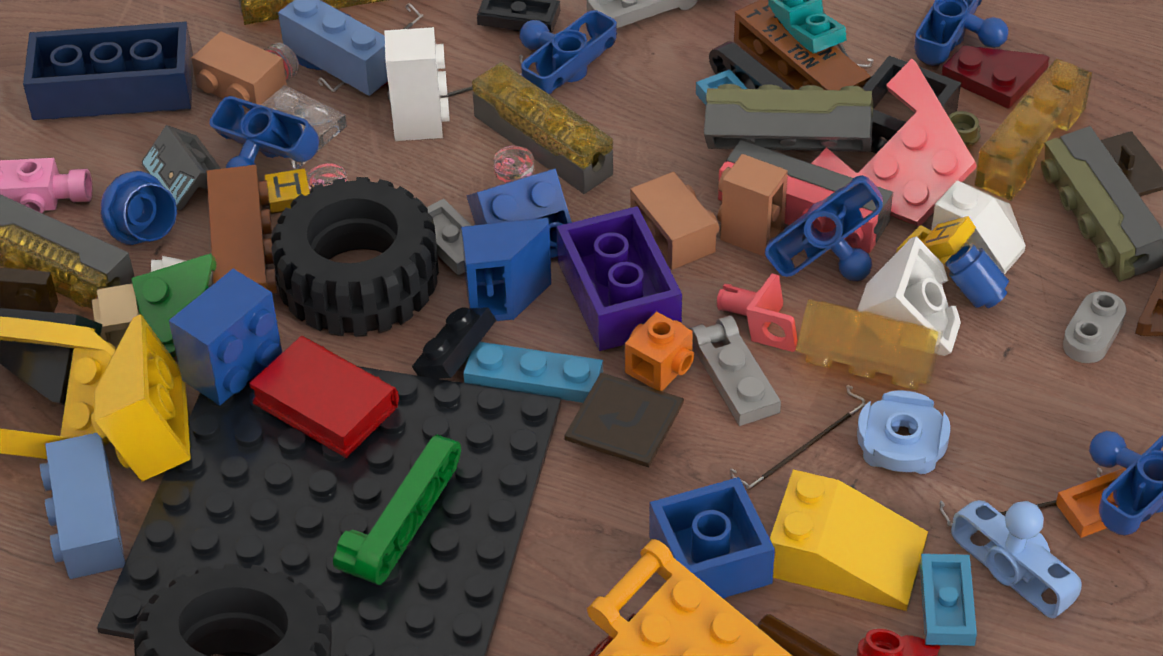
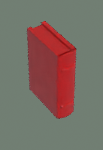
M302 335L249 383L250 388L255 393L253 404L345 458L396 410L399 401V394L395 387Z

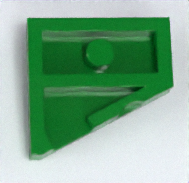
M211 253L131 278L139 313L144 317L172 357H176V351L169 320L208 289L211 271L215 272L217 265L216 259Z

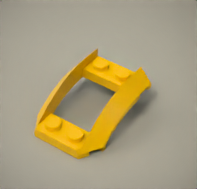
M0 316V340L74 348L60 436L0 428V454L47 459L46 443L97 433L91 421V413L94 412V391L117 348L110 342L104 341L94 332L95 329ZM107 437L102 438L104 446L109 444Z

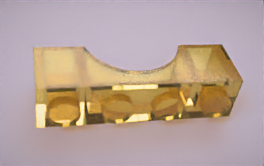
M1056 58L981 147L975 186L1012 201L1031 177L1039 153L1053 130L1058 127L1068 131L1086 109L1092 72Z

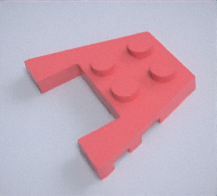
M911 58L886 86L892 95L915 114L858 173L852 170L827 147L811 164L851 178L861 175L867 176L876 186L893 192L890 216L919 227L934 213L936 202L957 180L963 182L977 166L919 66Z

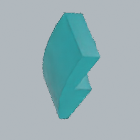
M768 0L769 7L781 24L801 45L813 54L847 41L846 27L823 13L822 0Z

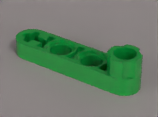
M438 434L431 438L370 533L367 535L352 529L351 531L346 530L341 535L333 557L335 569L378 585L384 583L454 474L461 455L460 442Z

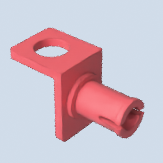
M772 273L757 292L738 288L731 284L723 285V289H720L717 296V307L723 312L728 311L747 316L751 341L791 352L796 351L798 339L795 320L790 315L779 313L783 307V297L778 274ZM771 322L776 323L784 330L786 336L783 338L777 337L770 333L767 328Z

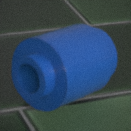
M969 243L961 247L957 254L952 255L947 260L945 265L950 270L949 277L975 308L983 305L986 308H991L1007 295L1005 288L1009 283V279L983 248L977 249L973 243Z

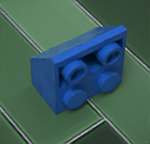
M556 168L466 195L475 225L548 218L550 258L558 256L557 226L572 223Z
M548 218L461 227L469 308L488 307L496 321L514 320L551 285Z

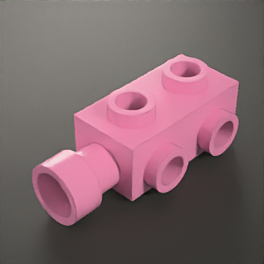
M54 158L0 160V195L40 213H43L45 210H56L58 199L70 198L72 202L91 201L92 178L89 169H73L69 171V174H59Z

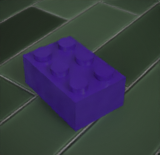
M638 206L557 226L558 264L599 351L625 345L635 327L639 324H644L656 311L682 323V292Z

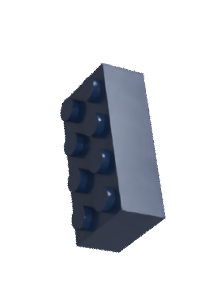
M187 21L29 32L23 87L32 120L191 109L193 83L191 57L193 56Z

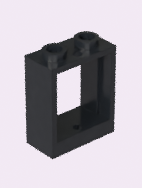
M890 55L863 87L865 91H872L873 125L871 152L875 154L906 123L874 110L888 92L887 83L908 63ZM919 67L947 115L949 116L951 113L957 112L961 83Z

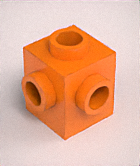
M656 311L644 324L637 325L632 331L630 338L625 342V373L653 389L663 391L678 374H685L694 360V352L692 351L693 331L686 328L681 322L672 320Z

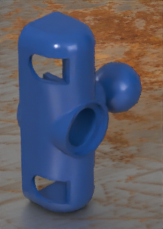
M935 0L916 31L915 54L920 61L927 65H940L948 59L950 52L955 46L963 42L965 29L978 34L981 43L991 48L1000 47L1005 43L1008 38L1009 29L1000 18L991 17L984 20L974 15L982 0Z
M592 10L556 34L549 32L547 25L540 20H530L524 23L520 29L519 38L523 46L529 50H537L521 64L522 80L528 92L538 98L547 97L552 91L561 87L566 82H576L583 79L587 74L588 65L615 43L617 37L616 20L600 11ZM584 23H586L587 31L592 38L588 42L586 34L579 32L580 27ZM534 62L539 75L528 69Z
M233 96L222 99L210 118L211 127L219 135L243 144L239 156L230 159L225 168L256 165L254 161L259 151L270 158L280 156L291 158L296 162H306L314 157L319 147V136L307 120ZM242 105L249 109V111L246 114L244 112ZM300 124L306 126L304 131Z
M861 175L853 178L843 188H839L823 201L813 204L807 213L786 227L778 236L771 238L765 249L767 259L779 274L784 277H791L831 249L840 259L838 266L843 277L849 281L857 282L865 279L872 269L871 257L860 248H852L844 238L880 213L883 207V197L880 191L867 176ZM873 200L876 209L863 218L859 209ZM818 217H828L834 221L836 227L829 232H820L814 227L812 222ZM805 250L807 259L795 268L791 258Z
M1104 431L1093 437L1089 446V452L1095 463L1107 468L1117 465L1126 468L1103 491L1101 496L1099 515L1104 525L1110 531L1123 536L1133 534L1138 530L1141 522L1149 520L1155 513L1163 512V451H1161L1163 435L1142 455L1128 449L1124 438L1116 432ZM1112 492L1118 508L1106 500Z

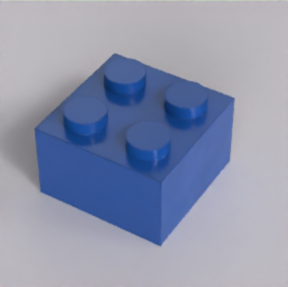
M234 268L169 320L182 381L218 405L224 403L233 394L240 392L248 381L270 365L282 353L272 292Z
M739 477L649 502L650 540L656 539L665 544L672 552L673 558L719 596L726 598L772 584L775 548Z

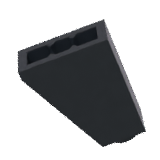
M0 308L1 317L89 327L95 329L94 332L99 336L101 335L103 324L77 314ZM0 340V364L50 401L65 406L74 348Z

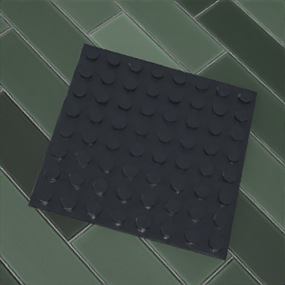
M358 366L395 387L399 394V401L396 410L345 458L253 404L255 393L250 388L249 383L263 370L248 381L240 392L233 394L221 405L200 393L188 419L191 460L165 471L97 626L98 633L134 639V629L137 626V617L141 609L149 603V599L162 586L168 589L169 583L183 574L189 577L194 575L197 569L211 566L212 570L222 569L224 564H238L239 568L250 569L252 565L266 567L268 572L273 574L281 571L290 575L294 579V584L302 582L323 603L328 612V619L331 621L332 627L331 656H487L561 407V398ZM438 434L460 442L461 455L454 474L384 583L378 585L335 569L333 557L341 535L346 530L351 531L352 529L367 535L370 533L431 438ZM245 652L219 653V655L224 656H257L255 654Z

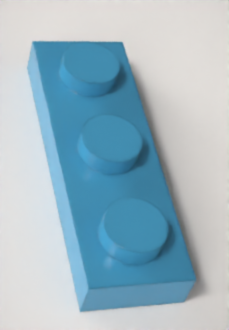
M479 342L469 355L463 373L464 383L558 397L561 400L583 403L601 372L603 373V360Z

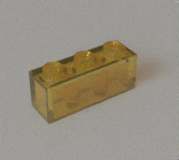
M808 299L795 351L807 354L805 360L807 363L831 368L832 362L836 361L850 365L848 373L874 379L875 373L880 372L892 375L891 383L894 385L918 390L919 383L928 384L931 382L943 330L817 299Z

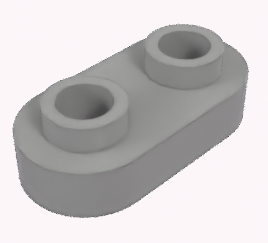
M1105 291L1093 292L1087 295L1065 330L1063 340L1065 353L1071 359L1081 363H1094L1103 359L1123 326L1126 314L1124 301L1117 295Z

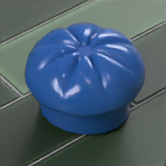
M132 171L116 177L106 188L101 200L100 213L105 229L114 239L126 245H135L145 241L159 240L168 234L175 224L177 207L171 192L156 177L147 172Z

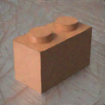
M222 31L191 57L197 87L206 93L214 94L223 99L233 96L267 107L287 88L283 57Z
M741 154L732 168L727 167L723 171L718 185L719 191L722 192V203L717 215V220L721 222L720 240L766 257L765 249L768 241L778 236L784 230L788 170Z
M674 171L630 188V208L638 206L671 270L716 252V234L719 232V225L714 213L702 206L697 200L693 188L688 184L685 185Z

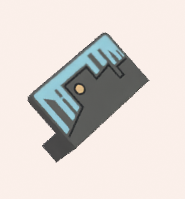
M168 125L162 130L142 160V166L147 173L156 177L171 192L179 211L185 207L198 187L208 190L207 170L221 169L197 135Z

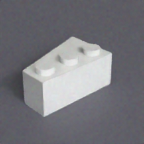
M434 27L385 30V59L395 141L443 138L442 122L450 121L448 97L441 98V96L447 95L446 71H439V69H445L444 45L436 44Z

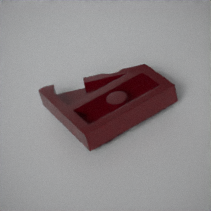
M963 45L943 65L942 76L961 83L962 88L1010 109L1048 69L1050 57L1044 54Z

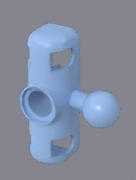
M978 500L969 503L955 513L951 528L953 538L961 547L986 566L1000 583L1010 586L1044 615L1052 619L1059 616L1076 601L1081 592V579L1075 572L1050 553L1048 543L1040 533L1043 529L1044 518L1037 505L1029 501L1017 502L1008 509L1006 516H1004L989 503ZM978 530L991 540L984 546H977L971 542L970 537ZM1048 588L1055 592L1057 596L1056 604H1048L1043 601L1041 595Z

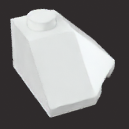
M957 180L936 202L932 230L937 224L969 216L976 228L963 246L973 243L977 249L983 248L1005 274L1025 252L1026 247L1011 205Z
M917 236L909 239L866 284L856 312L863 322L884 342L943 356L952 352L961 324L956 306H948L942 286L943 283L948 281L944 264Z

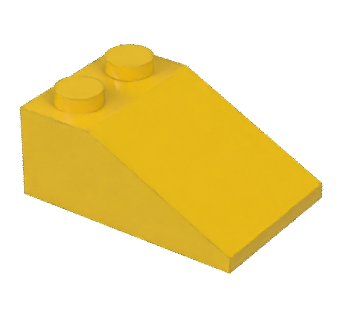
M140 314L131 320L94 391V412L91 413V421L98 435L101 438L107 437L114 445L116 455L123 467H131L141 482L191 460L186 383L182 381L178 364Z
M793 469L770 536V540L775 548L773 578L907 611L928 531L840 480Z

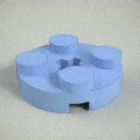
M890 391L883 394L882 400L875 402L871 406V401H869L862 408L858 419L857 440L863 450V458L870 466L883 467L897 472L926 474L935 469L936 462L946 453L950 437V421L945 412H943L942 416L938 410L933 408L934 401L927 396L912 391ZM900 426L909 428L908 431L911 435L903 436L895 432H898Z

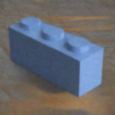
M294 0L278 12L283 46L287 50L368 96L388 82L385 36L321 0Z
M98 433L46 443L48 462L40 464V472L45 491L52 490L53 495L52 498L45 499V507L50 526L57 525L58 530L57 534L50 535L55 563L64 561L69 579L123 568L125 556L109 461L103 439Z

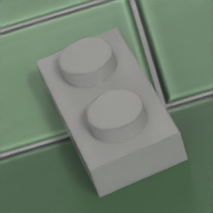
M443 198L427 207L428 214L432 216L435 225L437 255L457 275L465 272L461 227L472 225Z

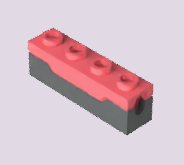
M743 140L739 141L719 170L720 181L723 171L727 167L732 168L741 154L788 170L785 224L788 225L807 213L813 204L823 201L839 188L846 186L853 179ZM878 186L876 187L883 197L882 210L878 215L844 238L851 247L860 248L867 253L872 251L875 243H877L890 222L893 192ZM718 189V200L722 201V192ZM873 200L861 207L859 210L863 218L871 214L876 209ZM818 217L812 222L814 227L820 232H829L836 227L834 221L828 217Z

